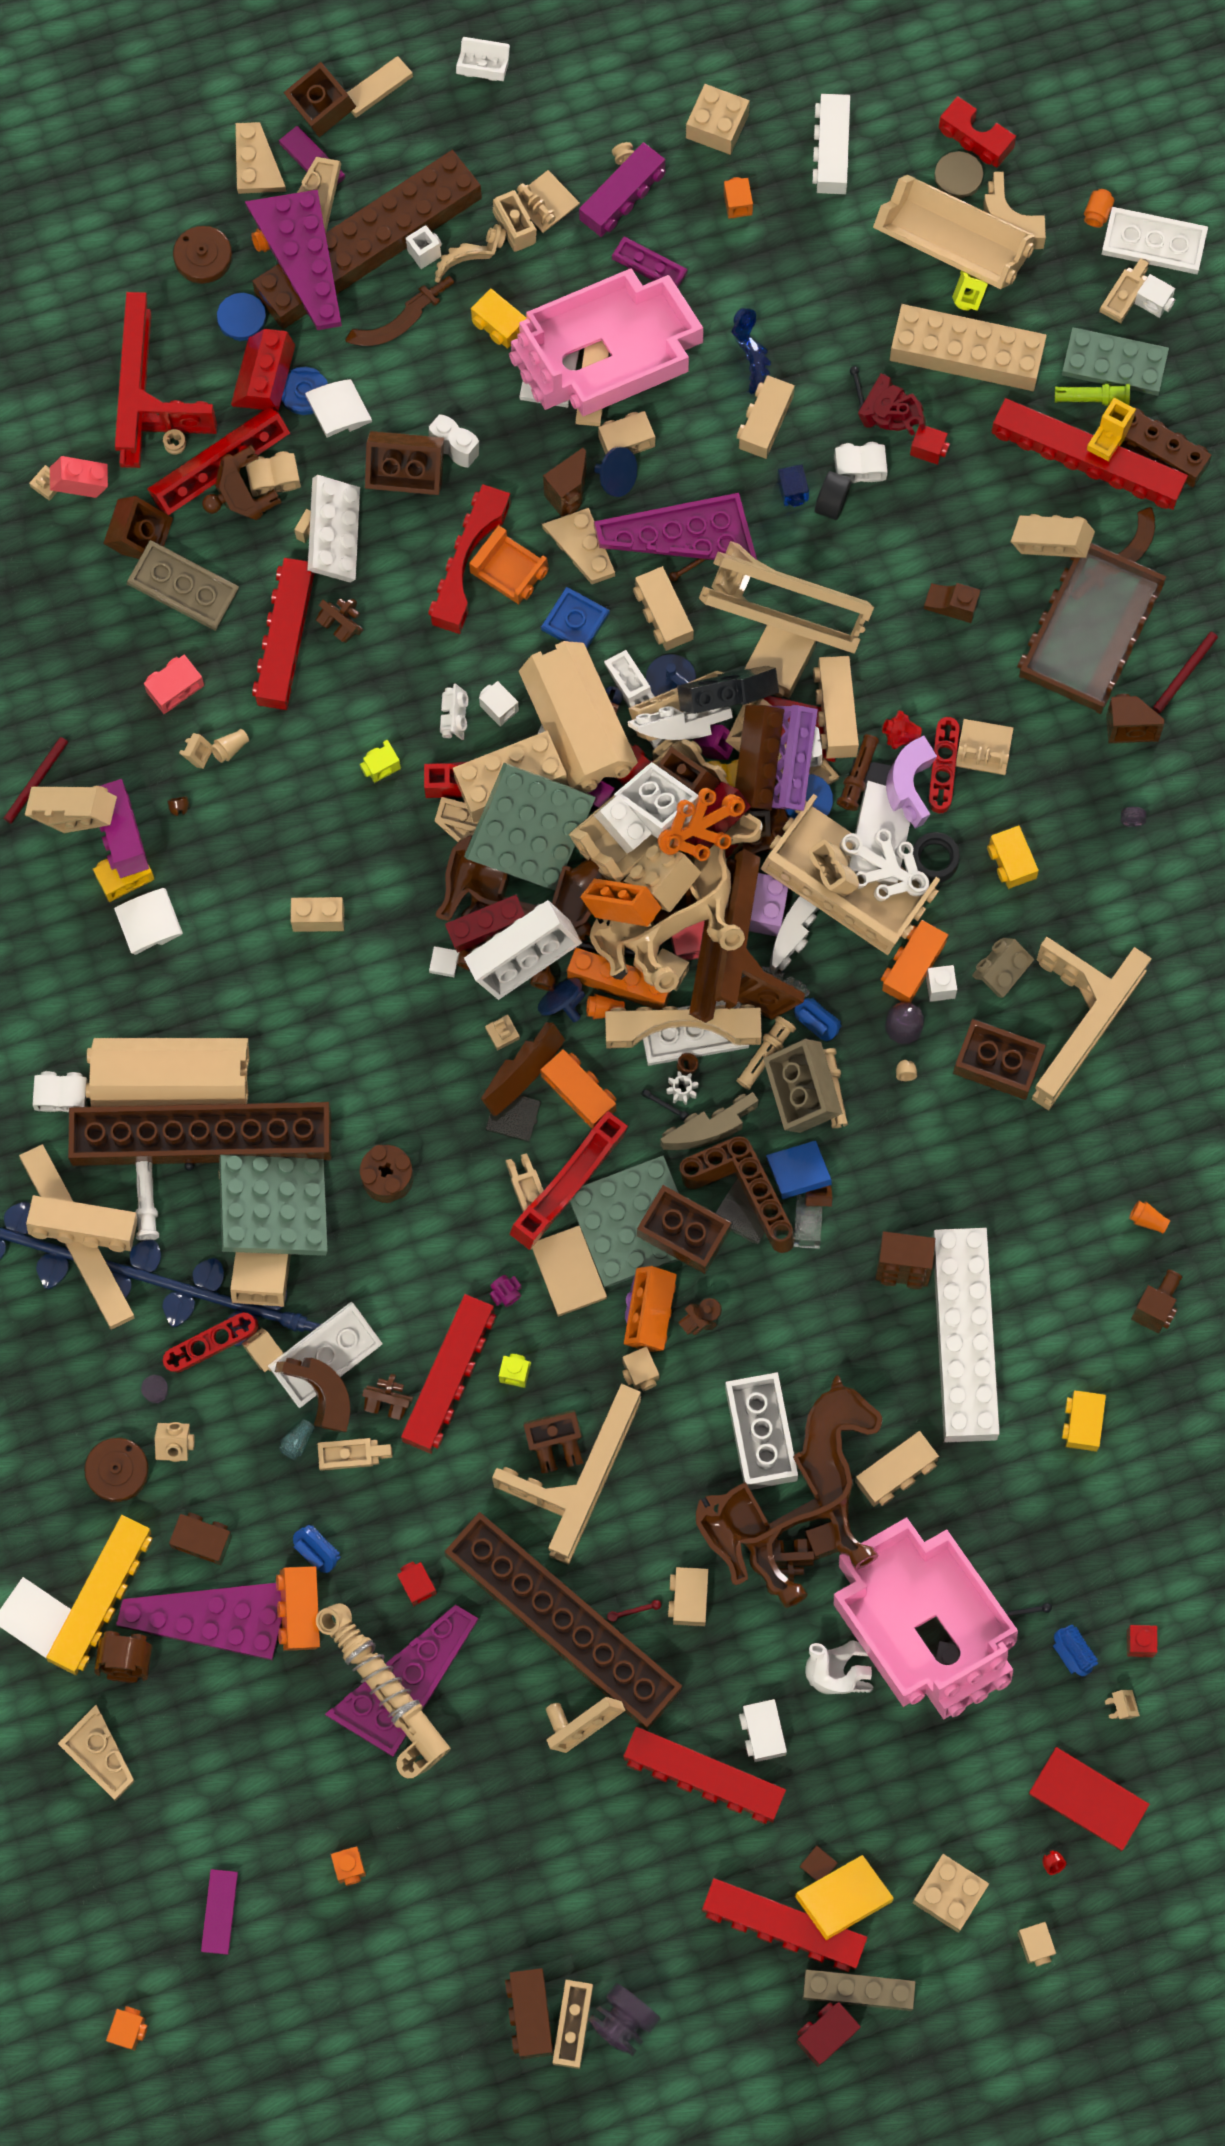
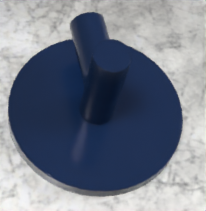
M615 447L605 455L601 464H596L594 470L595 473L600 474V481L604 491L610 496L621 497L632 489L637 477V462L634 454L629 449Z
M674 654L663 655L655 659L648 667L646 673V681L650 685L654 697L677 688V685L696 680V673L692 664L684 657Z
M578 978L567 979L556 985L554 991L547 992L538 1004L540 1014L545 1016L551 1015L563 1009L572 1022H577L581 1015L575 1007L586 996L581 990V981Z

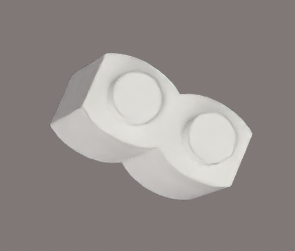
M438 415L429 426V436L444 438V454H449L456 464L469 468L479 456L478 438L472 432L459 428L457 423L445 415Z
M868 442L864 446H854L853 444L846 443L835 448L836 473L851 478L852 483L886 480L885 445L878 444L877 442Z
M50 1071L41 1072V1075H35L33 1092L34 1110L69 1112L70 1107H86L85 1090L86 1083H88L87 1078L82 1077L81 1073L76 1072L67 1073V1076H57L55 1072Z

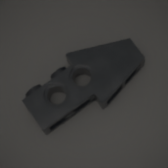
M770 666L717 674L718 677L677 685L680 710L693 714L736 704L746 705L779 693L777 671L775 667Z

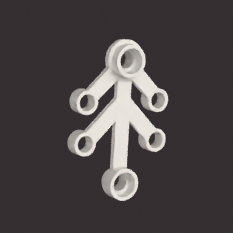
M887 829L879 830L874 836L875 842L882 848L884 858L863 847L861 838L854 833L847 834L841 840L840 849L846 855H857L879 868L867 873L857 872L856 876H861L864 879V884L859 883L858 889L865 887L868 883L890 877H895L902 881L891 886L879 885L874 890V897L878 901H885L890 896L903 892H908L912 896H921L929 888L927 876L917 869L913 857V846L909 842H902L896 849L897 855L904 859L907 872L899 868L890 841L892 836ZM879 834L886 835L887 840L882 841L879 838ZM846 842L853 844V850H849L846 847ZM902 846H905V847L908 848V850H909V853H908V854H904V853L902 852V850H901V847H902ZM913 880L919 883V888L913 887ZM879 889L885 890V897L879 894Z

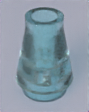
M302 1419L294 1429L280 1440L279 1450L290 1459L296 1460L298 1456H302L315 1427L307 1420Z

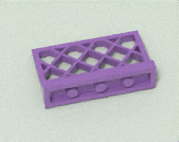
M799 705L771 706L784 709L782 726L786 731L780 741L779 752L782 758L778 761L776 778L779 783L774 788L772 808L804 811L818 709Z

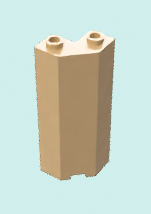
M909 175L898 179L891 201L881 205L873 228L999 289L1014 282L1017 272L1026 258L1031 256L1035 247L1032 244L1035 235Z
M563 641L555 645L556 650L542 655L541 651L531 655L521 667L519 673L544 730H548L567 774L569 787L587 793L596 789L604 777H626L638 762L585 644Z
M683 739L676 741L672 745L677 751L719 779L720 781L717 786L721 782L728 784L725 779L727 777L725 771L719 765L714 766L705 762L701 756L702 750L696 742ZM669 748L652 763L658 766ZM614 795L568 835L587 860L591 858L593 862L597 863L599 872L606 879L620 882L638 864L647 849L654 842L658 843V839L651 834L639 846L627 854L594 816L596 812L615 797Z
M94 1038L92 1047L87 1049V1063H90V1081L86 1083L85 1092L86 1099H90L91 1107L247 1104L248 1038Z

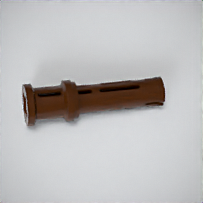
M868 734L863 736V741L851 774L844 779L843 784L845 787L841 797L837 798L836 803L846 810H858L859 805L857 802L861 792L865 791L866 785L864 780L879 743L877 737Z

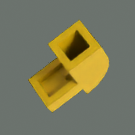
M1113 398L1104 412L1100 427L1089 442L1087 450L1109 461L1117 447L1125 439L1133 422L1136 409Z

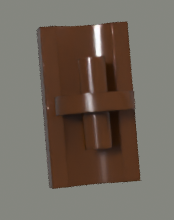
M340 598L336 603L341 607V610H339L331 602L322 600L319 604L322 610L319 612L316 621L327 629L335 619L341 623L334 632V636L346 643L354 634L360 635L364 629L348 617L351 615L354 619H357L360 615L355 610L357 601L352 598L345 602Z
M712 1298L703 1300L700 1305L690 1304L685 1308L688 1314L678 1323L688 1335L691 1333L697 1335L702 1330H713L717 1326L713 1321L721 1315L722 1307L716 1299Z
M390 1374L388 1380L378 1379L377 1386L384 1387L386 1390L368 1385L367 1388H364L362 1394L365 1397L364 1411L378 1414L382 1402L390 1403L388 1417L397 1420L403 1419L407 1408L412 1405L413 1397L393 1392V1390L403 1392L404 1389L403 1384L395 1383V1374Z
M808 1539L794 1540V1552L784 1553L783 1541L776 1540L774 1546L776 1565L782 1574L788 1576L791 1582H794V1575H804V1567L800 1566H814V1552L811 1551Z

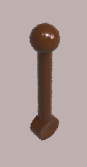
M699 558L678 572H671L669 579L675 582L685 572L710 559Z

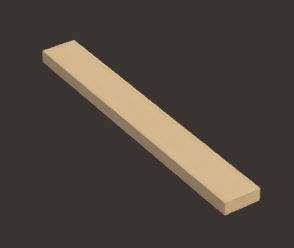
M43 1144L19 1155L40 1197L73 1202ZM78 1242L65 1243L109 1328L112 1330L135 1319L98 1247L91 1248Z

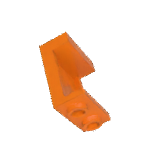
M499 525L469 563L471 574L518 605L523 599L527 600L531 596L534 584L538 579L541 581L549 570L547 557L543 555L539 558L507 537V530Z

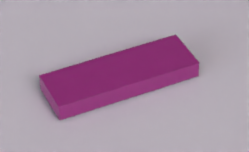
M298 126L279 140V144L306 172H308L316 157L329 159ZM341 170L337 185L345 179V174Z
M625 236L612 254V260L630 269L632 268L633 271L653 281L669 275L677 288L688 272V269Z
M210 1870L201 1947L202 1953L229 1955L238 1872Z

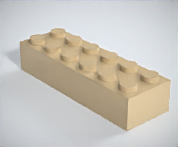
M902 304L891 347L890 361L1034 391L1047 335Z

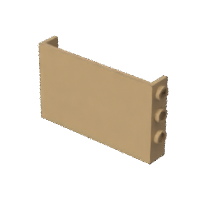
M813 794L808 802L805 800L804 811L796 810L797 817L795 819L790 817L782 829L785 831L782 837L780 835L775 837L770 845V848L773 850L767 856L761 870L886 955H889L901 937L906 939L914 926L910 924L912 920L919 921L926 910L923 907L926 901L929 903L933 901L939 892L935 887L940 879L936 877L921 896H912L908 892L892 895L885 901H878L874 897V890L879 885L884 884L877 881L868 883L861 889L857 888L846 897L829 890L821 880L820 869L815 867L811 861L809 849L823 839L840 848L841 840L851 832L814 808L813 804L818 796ZM846 842V847L852 850L853 844ZM846 855L849 864L850 856ZM857 876L859 883L864 884V879ZM913 880V887L919 888V883ZM879 889V894L885 897V890Z

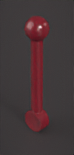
M656 1599L651 1604L616 1613L611 1611L608 1613L607 1618L610 1622H616L618 1618L649 1609L658 1610L662 1604L661 1601Z

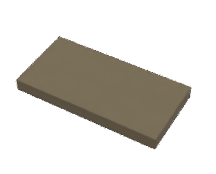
M152 540L149 541L127 581V585L214 631L217 630L239 589V586Z

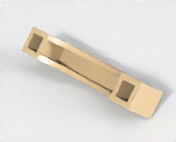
M725 1005L715 1006L714 1018L707 1023L689 1015L690 1007L686 1010H678L677 1007L673 1006L663 1007L662 1010L640 1007L636 1011H626L625 1008H612L611 1011H605L606 1048H632L642 1039L653 1033L677 1027H693L712 1031L726 1038L734 1045H761V1008H755L754 1005H741L739 1008L727 1009Z

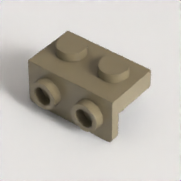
M1002 938L994 943L991 953L977 964V970L972 976L977 980H982L998 997L1003 998L1034 959L1015 939Z

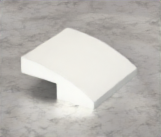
M351 379L330 383L305 393L327 438L345 429H349L351 432L372 422Z
M165 888L141 895L114 908L132 954L136 955L155 944L163 945L183 934Z

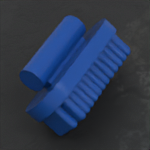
M805 998L803 1003L795 1007L794 1013L797 1020L821 1040L829 1041L833 1039L842 1027L841 1021L830 1012L828 1013L826 1009H823V1006L814 998Z
M307 1525L293 1535L294 1548L313 1567L316 1566V1570L328 1573L335 1568L336 1563L341 1558V1556H338L340 1552L330 1545L313 1525L311 1527Z
M1070 1625L1055 1632L1054 1640L1056 1644L1053 1647L1070 1673L1076 1672L1080 1676H1086L1092 1672L1093 1667L1098 1664V1659L1084 1641L1077 1627Z

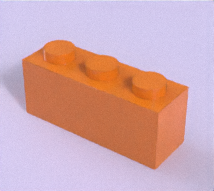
M594 878L580 897L595 918L646 927L655 919V916L662 908L650 890L645 886Z
M921 920L918 927L913 925V929L907 936L909 942L905 948L900 946L894 957V960H896L895 965L892 969L888 967L881 978V981L884 982L882 991L907 1005L911 1003L926 978L928 968H932L948 939V934Z
M563 1049L540 1069L541 1077L593 1129L607 1111L612 1114L616 1111V1098L608 1089L603 1091L597 1084L599 1081L592 1072H585L580 1067L581 1062L573 1053L568 1054Z
M654 1266L636 1268L624 1345L637 1349L647 1346L649 1352L664 1350L667 1342L668 1323L672 1314L671 1305L673 1294L676 1290L675 1281L677 1274Z
M316 1566L283 1568L280 1570V1574L276 1575L277 1591H281V1601L277 1603L278 1617H282V1628H279L278 1632L279 1644H283V1651L317 1649L320 1647V1635L316 1625V1616L318 1614Z

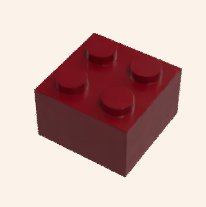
M831 2002L828 2003L818 2013L817 2016L820 2019L814 2025L809 2021L797 2033L799 2038L796 2043L817 2067L823 2064L861 2028L839 2002L834 2006Z

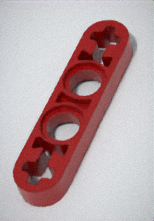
M951 717L942 718L936 728L934 752L937 757L932 763L928 800L930 809L935 813L948 811L952 802L959 724ZM946 725H950L952 730L949 741H944L945 730L943 729ZM941 748H949L952 751V756L948 759H943L938 755V751ZM940 771H944L949 774L950 779L945 783H941L936 779L935 775ZM939 789L944 790L943 800L947 801L943 802L942 806L937 805V801H935L938 798Z
M249 1313L237 1314L166 1351L163 1356V1364L166 1369L172 1372H182L253 1336L258 1330V1321L255 1316ZM242 1319L251 1321V1324L248 1325V1331L239 1329L234 1333L230 1327L231 1324L234 1328L243 1324ZM225 1329L229 1334V1338L226 1343L219 1344L216 1341V1334L219 1330ZM198 1341H202L206 1347L205 1352L200 1356H196L192 1350L193 1345ZM184 1348H186L187 1354L192 1360L189 1361V1358L184 1357L178 1361V1367L174 1364H170V1362L173 1360L172 1355L175 1354L176 1356H182L186 1354V1352L183 1350Z

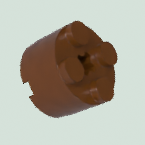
M376 1145L363 1157L360 1165L361 1181L365 1191L372 1199L382 1203H390L408 1194L413 1185V1170L410 1159L403 1150L392 1145ZM387 1170L391 1171V1175L387 1174L386 1177L382 1176V1172L386 1173Z
M106 1631L104 1632V1637L100 1638L98 1642L94 1673L98 1676H101V1672L106 1673L108 1680L134 1683L137 1682L138 1677H142L143 1681L148 1679L152 1645L146 1642L147 1637L145 1635L132 1634L131 1637L120 1636V1633Z

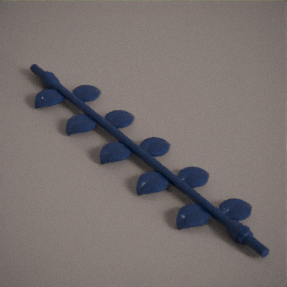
M21 1202L8 1208L4 1215L6 1229L0 1228V1260L6 1251L4 1240L50 1253L39 1259L36 1270L44 1288L52 1289L65 1278L69 1269L67 1259L73 1260L66 1247L26 1236L28 1234L26 1223L31 1204ZM152 1239L140 1242L131 1249L130 1262L132 1267L104 1259L110 1271L113 1272L112 1275L125 1299L129 1296L132 1288L130 1278L176 1291L167 1295L163 1301V1311L171 1327H178L190 1318L195 1308L193 1297L239 1310L233 1312L227 1320L240 1313H249L253 1316L256 1315L279 1322L296 1333L297 1331L304 1332V1330L312 1332L321 1325L309 1321L308 1317H304L300 1313L279 1312L283 1308L281 1306L232 1303L231 1297L215 1293L221 1287L224 1280L222 1264L215 1258L205 1260L194 1268L193 1281L195 1286L152 1274L158 1268L161 1261L159 1245ZM286 1289L285 1303H286V1300H287V1289ZM242 1319L243 1324L234 1328L231 1324L230 1327L234 1333L239 1329L248 1331V1325L251 1324V1321ZM245 1340L235 1344L234 1346H242L241 1343H243Z

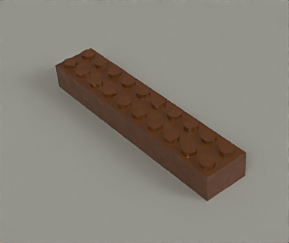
M453 150L325 233L336 295L407 248L406 237L425 225L432 232L482 199L480 183ZM279 264L252 281L255 295L282 330L308 314Z
M329 1102L69 1108L68 1158L72 1166L131 1165L140 1161H147L152 1164L219 1163L220 1155L331 1160V1108Z
M481 1512L473 1518L444 1551L445 1557L603 1694L609 1698L622 1701L625 1708L624 1712L646 1731L650 1729L682 1691L681 1684Z

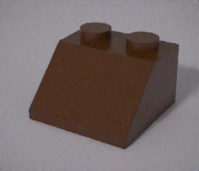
M584 448L543 475L544 496L561 517L576 512L582 504L587 473L586 450Z
M137 496L118 499L103 544L122 555L140 559L150 540L164 547L173 518Z
M1118 694L1115 697H1111L1106 714L1108 743L1159 742L1164 727V719L1137 696Z

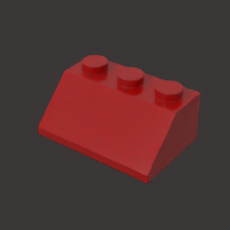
M263 329L248 338L231 402L232 407L265 410L269 407L279 411L295 349V343L287 331Z

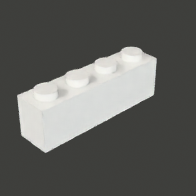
M821 94L820 103L815 105V118H820L819 125H815L814 140H819V147H814L813 162H818V169H813L812 184H817V193L846 194L850 95Z

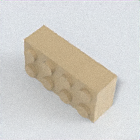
M548 730L453 768L456 783L473 823L480 820L503 763L568 786L567 774Z

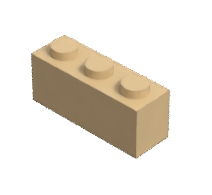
M768 375L764 383H759L755 393L757 400L755 404L751 403L746 413L747 423L746 425H741L737 433L739 449L767 459L794 397L795 385Z
M1031 514L1030 516H1019L1011 543L1021 554L1086 558L1095 531L1088 524L1087 520L1082 517L1063 518L1057 515L1041 517Z
M663 566L636 577L633 592L637 601H642L645 606L643 613L647 622H652L656 629L653 633L657 643L663 644L667 651L693 640L694 630Z
M919 1431L856 1476L855 1483L873 1507L879 1503L883 1506L895 1497L892 1493L899 1488L904 1491L916 1482L914 1478L921 1472L926 1475L937 1467L935 1462H937L939 1456Z
M571 1980L565 1981L553 2065L575 2069L581 2068L593 1984Z

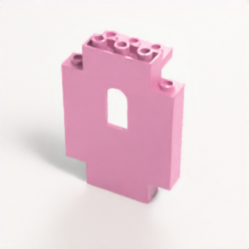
M631 268L526 312V320L519 322L520 333L517 334L518 339L511 341L509 357L512 364L519 367L523 382L529 384L532 388L531 391L537 403L540 402L545 410L570 400L573 408H578L584 417L687 373L689 357L685 350L703 343V327L669 275L642 286ZM600 341L603 342L611 355L606 359L576 371L565 368L562 363L567 355Z
M905 1518L861 1543L873 1547L879 1555L871 1564L855 1569L851 1563L850 1556L844 1554L839 1556V1568L850 1582V1585L834 1594V1606L903 1707L909 1703L913 1705L920 1702L926 1694L943 1719L949 1716L956 1717L965 1710L966 1706L973 1702L975 1704L982 1702L988 1697L990 1692L996 1689L1000 1691L1011 1683L1013 1668L1007 1661L1008 1650L1015 1645L1018 1630L948 1530L924 1542L909 1519ZM937 1617L960 1651L958 1661L952 1665L939 1663L915 1628Z

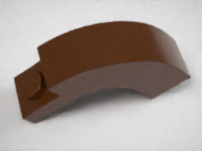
M286 1358V1362L276 1363V1373L303 1379L315 1390L318 1398V1410L314 1426L337 1432L347 1431L350 1417L348 1392L340 1376L330 1366L314 1358H304L303 1364L302 1361L292 1358Z

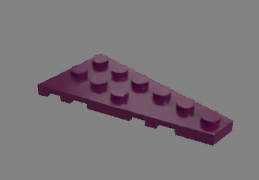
M318 190L245 201L249 213H251L256 221L257 227L264 235L268 246L283 272L290 280L294 291L301 299L316 329L322 330L342 326Z
M739 493L594 521L593 525L599 548L715 560L718 552L726 553L728 545L732 541L740 544L757 560Z
M276 1583L123 1599L116 1625L121 1628L273 1661L278 1641V1632L282 1625V1617L279 1618L277 1614V1603L281 1601V1591H277Z
M457 1605L453 1606L435 1621L430 1628L385 1663L387 1666H393L392 1673L395 1677L402 1678L401 1685L405 1689L411 1690L410 1696L413 1700H419L423 1709L479 1620ZM366 1682L349 1693L344 1700L325 1714L328 1718L392 1757L396 1755L407 1737L401 1728H396L393 1722H391L393 1717H388L390 1713L384 1705L379 1706L381 1701L374 1693L370 1694L372 1690Z

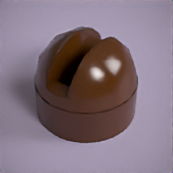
M187 797L167 800L169 810L173 815L178 816V810H181L182 815L188 811Z
M588 921L576 930L581 941L588 940L586 934L590 936L592 926Z
M691 1053L682 1054L677 1061L678 1072L680 1071L682 1075L693 1074L698 1067V1059ZM684 1061H687V1069L684 1068Z

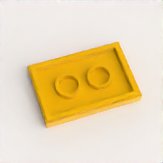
M863 1855L800 1890L795 1896L826 1940L892 1903L894 1899Z

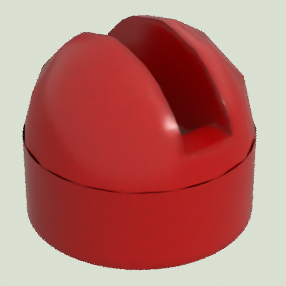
M1051 1850V1854L1043 1856L1042 1863L1049 1875H1055L1065 1868L1066 1861L1059 1852Z

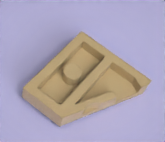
M441 797L435 823L457 842L467 836H473L479 821L473 823L466 804Z

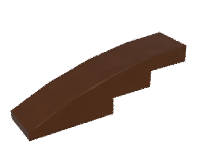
M546 1022L534 1042L525 1041L514 1060L504 1061L481 1097V1100L492 1115L497 1116L538 1077L541 1073L540 1069L552 1060L565 1039L554 1023Z

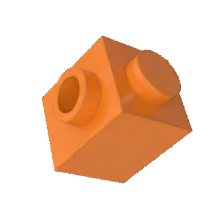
M357 1846L331 1854L340 1884L344 1882L346 1886L361 1882V1877L366 1876Z
M125 2006L124 2011L117 2009L106 2041L135 2051L138 2041L144 2040L148 2025L144 2024L146 2019L140 2016L141 2011Z

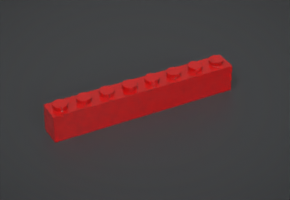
M1007 398L1004 399L993 422L991 433L995 434L998 439L1002 441L1009 440L1018 444L1024 450L1040 453L1043 458L1061 462L1068 469L1080 470L1092 479L1106 481L1113 488L1125 489L1132 492L1137 498L1151 500L1160 508L1174 510L1186 484L1187 474L1120 446L1117 447L1110 460L1107 461L1087 450V446L1094 435Z

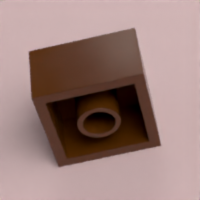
M322 62L318 63L283 92L318 137H321L356 108L350 96Z

